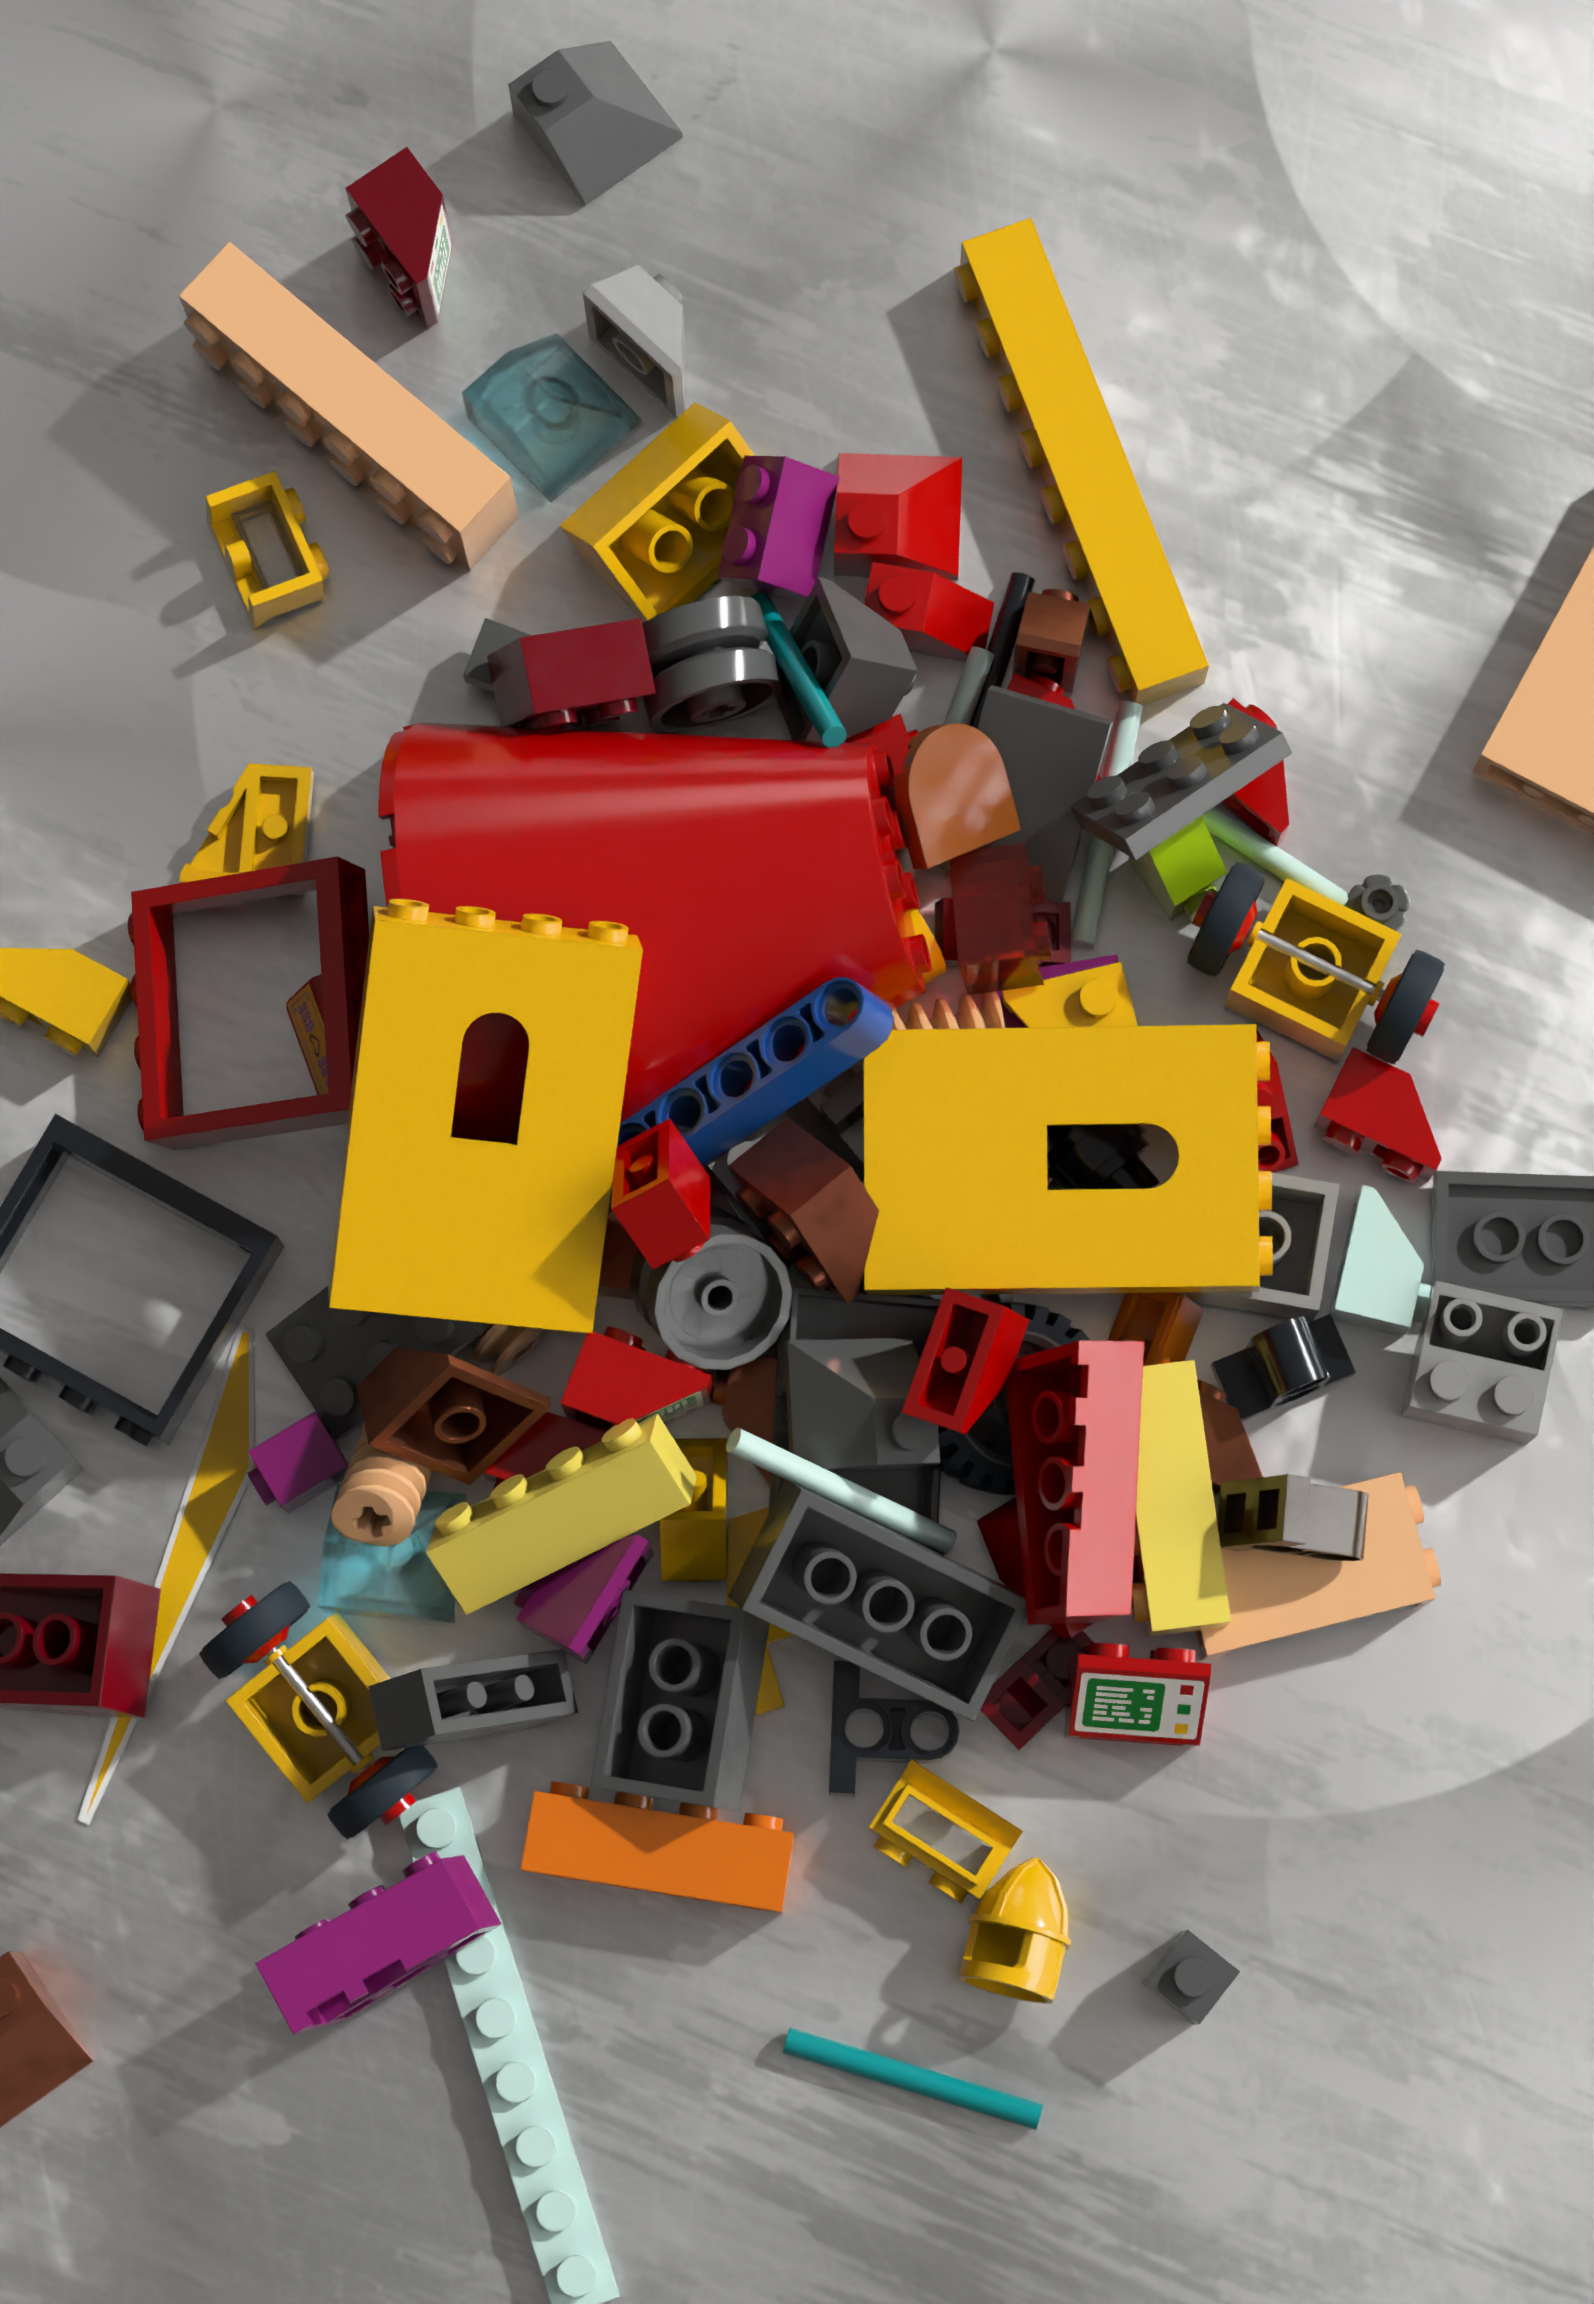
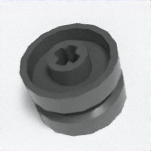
M727 596L705 599L660 613L642 623L656 694L643 699L650 726L658 731H687L725 723L750 714L769 704L781 694L783 682L776 658L769 651L759 649L766 641L768 631L760 604L753 598Z
M710 1208V1240L706 1241L704 1246L692 1257L680 1262L671 1260L654 1270L639 1249L633 1258L630 1288L636 1310L679 1359L700 1369L729 1370L754 1361L776 1342L789 1319L793 1291L786 1266L771 1247L744 1220L722 1209Z

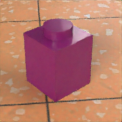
M314 1411L249 1450L248 1453L257 1467L247 1472V1475L266 1506L277 1500L280 1507L287 1513H290L342 1482L349 1463L320 1416Z

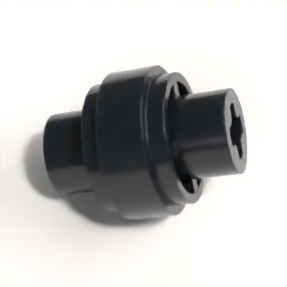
M1141 1124L1047 1126V1138L1055 1146L1047 1153V1163L1051 1166L1048 1173L1062 1190L1155 1188L1160 1183L1139 1157L1150 1145L1142 1136L1146 1129Z

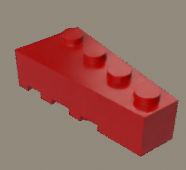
M1078 1340L1015 1360L1006 1384L1028 1625L1095 1623L1131 1615L1144 1341Z

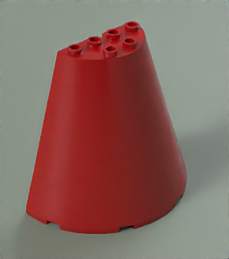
M416 723L403 727L404 731L394 733L389 740L382 761L378 802V817L382 820L390 818L392 835L388 836L390 846L393 848L380 851L387 908L391 899H410L427 903L429 905L428 912L455 915L456 907L473 906L496 912L495 920L522 922L524 914H544L562 919V927L588 930L589 922L608 921L623 924L629 928L628 934L638 936L643 953L620 1124L831 979L847 977L856 981L883 999L891 1008V1011L926 992L923 973L932 970L931 958L924 935H915L911 911L919 909V897L915 880L911 872L903 873L901 864L897 859V851L907 848L898 810L891 811L886 788L894 787L895 774L887 749L879 750L877 745L843 742L838 747L829 748L822 741L442 723ZM857 1008L851 1012L848 1022L855 1016ZM503 1013L482 1015L469 1025L464 1034L451 1130L453 1138L510 1144L517 1143L529 1039L523 1025L510 1015ZM805 1043L799 1048L796 1057L801 1054ZM752 1080L747 1084L744 1092L749 1089Z

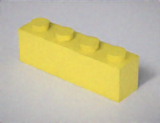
M1194 1360L1143 1366L1134 1556H1137L1140 1582L1132 1584L1131 1609L1134 1623L1146 1622L1148 1637L1223 1628L1231 1622Z
M658 1413L638 1423L634 1418L627 1419L609 1429L603 1435L602 1441L582 1451L579 1447L568 1448L553 1457L547 1463L546 1469L526 1479L521 1474L512 1476L495 1487L489 1498L471 1507L467 1502H462L443 1512L435 1521V1527L426 1554L465 1614L468 1615L690 1505L697 1475Z

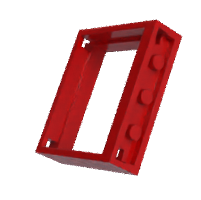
M336 856L131 892L132 913L129 915L127 928L130 940L134 946L135 974L131 979V995L137 1007L139 1036L136 1037L134 1042V1056L141 1072L142 1098L137 1106V1116L140 1127L144 1132V1141L172 1150L347 1124L369 944L365 869ZM316 890L328 1093L184 1115L173 914Z

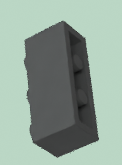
M564 1649L422 1668L368 1686L382 1752L524 1730L578 1713Z

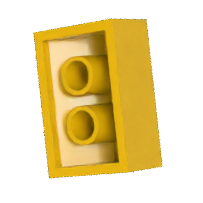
M694 402L559 527L591 570L645 622L660 613L692 603L718 579L723 541L727 535L736 495V482L741 473L744 455L754 456V454L730 420Z

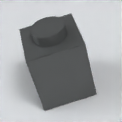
M1187 1929L1179 1934L1142 1983L1193 2025H1199L1240 1971Z

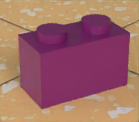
M744 455L741 473L736 482V495L729 527L723 541L718 578L758 592L767 593L772 597L807 599L818 578L840 477L786 456Z

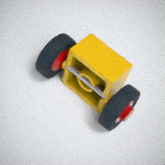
M1236 862L1228 872L1218 893L1208 890L1197 910L1192 924L1200 929L1189 951L1187 963L1207 975L1216 977L1222 970L1230 953L1240 949L1246 937H1248L1246 945L1251 947L1229 991L1224 1006L1337 1062L1343 1054L1367 1004L1373 1007L1377 1000L1379 1003L1374 1011L1376 1027L1367 1043L1366 1051L1382 1061L1395 1065L1403 1054L1412 1034L1424 1036L1439 1007L1440 1002L1432 999L1431 996L1442 976L1445 963L1424 951L1416 950L1414 954L1412 953L1403 973L1391 978L1384 990L1382 988L1385 983L1380 981V978L1402 935L1401 933L1286 878L1264 923L1257 921L1256 925L1253 926L1258 914L1256 900L1264 885L1265 875L1246 864Z
M288 1581L277 1587L259 1602L253 1595H250L221 1618L226 1628L207 1643L199 1655L205 1665L219 1680L227 1677L243 1664L257 1663L267 1655L268 1658L263 1661L267 1667L225 1701L307 1804L349 1770L353 1775L358 1771L361 1773L350 1782L347 1796L334 1805L330 1812L327 1813L331 1823L348 1840L351 1837H355L377 1818H380L386 1826L417 1801L410 1792L428 1778L438 1765L424 1745L405 1748L396 1756L381 1757L372 1765L369 1763L375 1758L371 1752L379 1747L381 1743L368 1686L391 1678L338 1612L325 1619L291 1648L288 1649L283 1645L278 1649L277 1646L287 1639L290 1626L299 1620L311 1607L297 1586Z

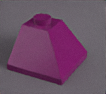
M638 1534L618 1540L521 1588L514 1602L516 1606L522 1609L516 1620L523 1627L556 1647L564 1649L566 1653L587 1665L620 1610L623 1590L632 1591L654 1553L649 1541Z

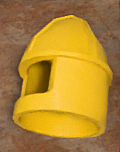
M1032 1857L1010 1869L985 1892L975 1913L970 1914L968 1924L971 1926L958 1979L965 1984L993 1994L1027 2002L1052 2004L1065 1951L1070 1948L1071 1940L1068 1938V1909L1057 1877L1042 1859Z

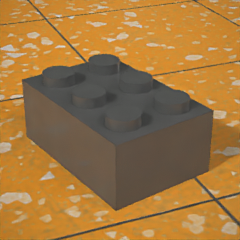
M623 1590L590 1787L739 1811L770 1623L739 1607Z

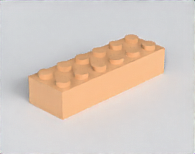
M230 241L179 294L187 316L184 325L196 339L192 344L196 352L215 369L220 370L226 365L242 378L238 382L239 387L257 405L265 409L271 403L287 416L284 421L285 426L302 443L312 447L318 442L331 453L333 457L330 459V463L347 481L358 486L363 480L379 494L376 502L392 519L401 525H404L409 519L426 533L422 538L423 542L444 562L450 564L454 559H457L468 570H471L519 518L512 480L506 472Z

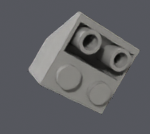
M1435 1281L1413 1354L1401 1416L1527 1445L1538 1436L1563 1309Z

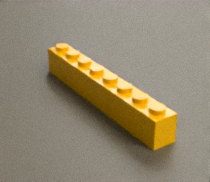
M1032 218L963 241L961 244L960 265L954 267L957 286L965 302L974 300L982 320L975 322V327L980 345L987 358L996 355L1003 376L997 377V384L1002 401L1009 413L1018 411L1025 431L1019 433V441L1024 457L1030 468L1040 467L1047 487L1041 489V497L1046 513L1052 524L1062 523L1069 543L1063 545L1064 557L1073 579L1083 578L1091 596V599L1085 601V603L1090 604L1088 619L1093 632L1097 637L1105 634L1114 656L1107 658V665L1118 693L1128 691L1131 701L1143 706L1205 684L1209 669L1208 661Z

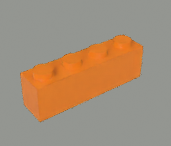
M551 1781L549 1793L538 1791L533 1793L521 1870L524 1872L783 1914L795 1834L782 1831L784 1821L782 1818L745 1813L743 1825L717 1821L719 1808L680 1802L678 1814L653 1810L654 1798L616 1792L614 1804L588 1800L589 1787Z

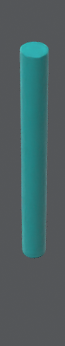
M764 592L754 593L750 597L760 604L768 631L766 642L820 739L826 747L840 746L847 737L845 728L769 595Z
M793 2028L789 2029L783 2049L784 2054L1034 2130L1037 2129L1043 2104Z

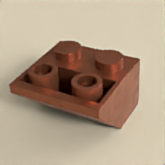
M787 1117L728 1166L742 1187L735 1195L742 1207L757 1223L760 1224L763 1221L766 1223L771 1232L764 1237V1240L786 1267L789 1268L795 1263L800 1274L814 1290L821 1293L825 1288H828L846 1304H849L858 1296L879 1209L851 1165Z

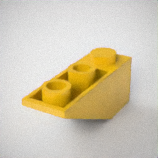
M0 948V1017L19 1027L23 1026L26 1019L47 1029V1032L43 1038L72 1056L77 1057L82 1048L99 1057L133 1000L129 980L73 949Z

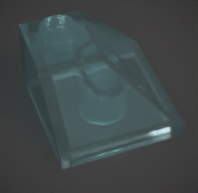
M558 333L506 352L462 392L467 418L550 503L558 498L641 423V418Z
M337 1484L332 1509L342 1484ZM426 1491L410 1536L400 1544L387 1547L355 1542L343 1537L332 1526L330 1513L323 1546L318 1607L329 1614L338 1612L341 1615L454 1624L457 1600L427 1556L426 1550L435 1527L436 1519L454 1505L466 1502L467 1495Z

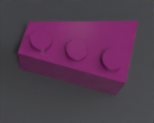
M433 1852L418 1859L403 1869L402 1872L406 1879L388 1889L380 1885L363 1893L348 1904L351 1910L333 1920L327 1918L315 1923L296 1935V1941L255 1963L292 2034L342 2023L502 1925L464 1855L440 1858L438 1852Z

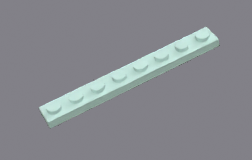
M457 1787L418 1800L399 1815L413 1862L433 1852H438L440 1858L464 1855L502 1924L449 1956L444 1962L550 2303L601 2304L619 2298L620 2293L461 1788Z

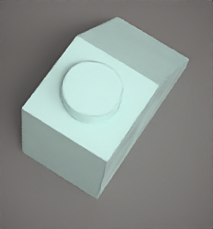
M1362 1185L1355 1197L1329 1314H1331L1335 1321L1403 1337L1410 1329L1412 1321L1423 1322L1429 1302L1431 1285L1421 1283L1424 1264L1381 1196L1373 1187Z

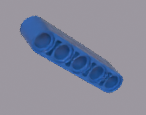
M836 977L825 982L622 1122L619 1127L617 1146L670 1118L704 1167L878 1049L888 1039L892 1031L894 1018L891 1008L883 999L847 977ZM857 1008L855 1016L848 1022L851 1012ZM805 1043L801 1054L796 1057L799 1048ZM752 1080L749 1089L744 1093L747 1084ZM700 1115L698 1123L693 1127L696 1118Z

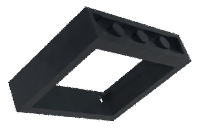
M55 1113L0 1206V1273L69 1156L250 1256L158 1415L0 1328V1352L8 1355L3 1367L37 1385L42 1375L63 1386V1389L58 1397L92 1416L97 1406L119 1417L114 1429L146 1447L152 1437L170 1445L282 1252L284 1244L274 1233Z

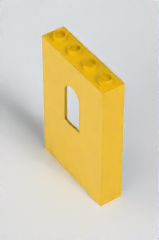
M410 899L389 900L388 908L373 906L328 1284L329 1308L593 1333L643 953L638 936L628 934L629 928L627 926L608 921L589 922L588 930L562 927V919L544 914H524L522 922L495 920L496 912L473 906L456 907L455 915L428 912L429 905L427 903ZM489 1013H503L512 1016L523 1025L529 1039L516 1144L451 1137L463 1037L467 1028L474 1020Z
M1256 1024L892 1030L888 1039L878 1049L864 1057V1187L879 1209L864 1268V1290L868 1294L887 1296L943 1295L946 1287L969 1295L1260 1292V1276H1273L1272 1236H1259V1211L1272 1210L1271 1171H1258V1146L1271 1145V1107L1257 1106V1081H1270V1041L1257 1042ZM1150 1124L1167 1131L1178 1147L1179 1160L1174 1174L1164 1184L1155 1188L1048 1190L1047 1126Z

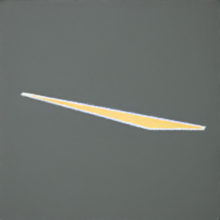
M241 1323L239 1324L154 1587L161 1589L147 1700L249 1484L250 1479L247 1472L255 1468V1463L248 1453L249 1450L255 1447V1329ZM110 1718L77 1819L78 1821L87 1825L90 1824L139 1718Z

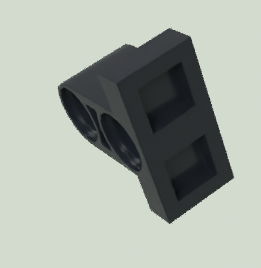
M1331 1314L1307 1323L1305 1316L1282 1322L1253 1336L1245 1349L1214 1361L1210 1365L1220 1389L1227 1393L1226 1403L1237 1408L1242 1422L1348 1379L1356 1373Z
M834 1660L829 1796L855 1797L856 1761L909 1763L912 1759L917 1763L930 1764L940 1762L948 1757L956 1747L960 1732L958 1720L953 1711L929 1700L859 1698L860 1666L849 1661ZM856 1713H872L882 1723L883 1735L875 1745L862 1748L855 1746L847 1738L845 1733L846 1723ZM929 1714L938 1716L948 1728V1739L945 1744L936 1750L930 1751L917 1746L911 1738L910 1732L911 1725L917 1718Z

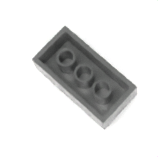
M788 1480L785 1481L728 1595L742 1610L973 1722L1027 1617L1025 1597L1017 1591Z

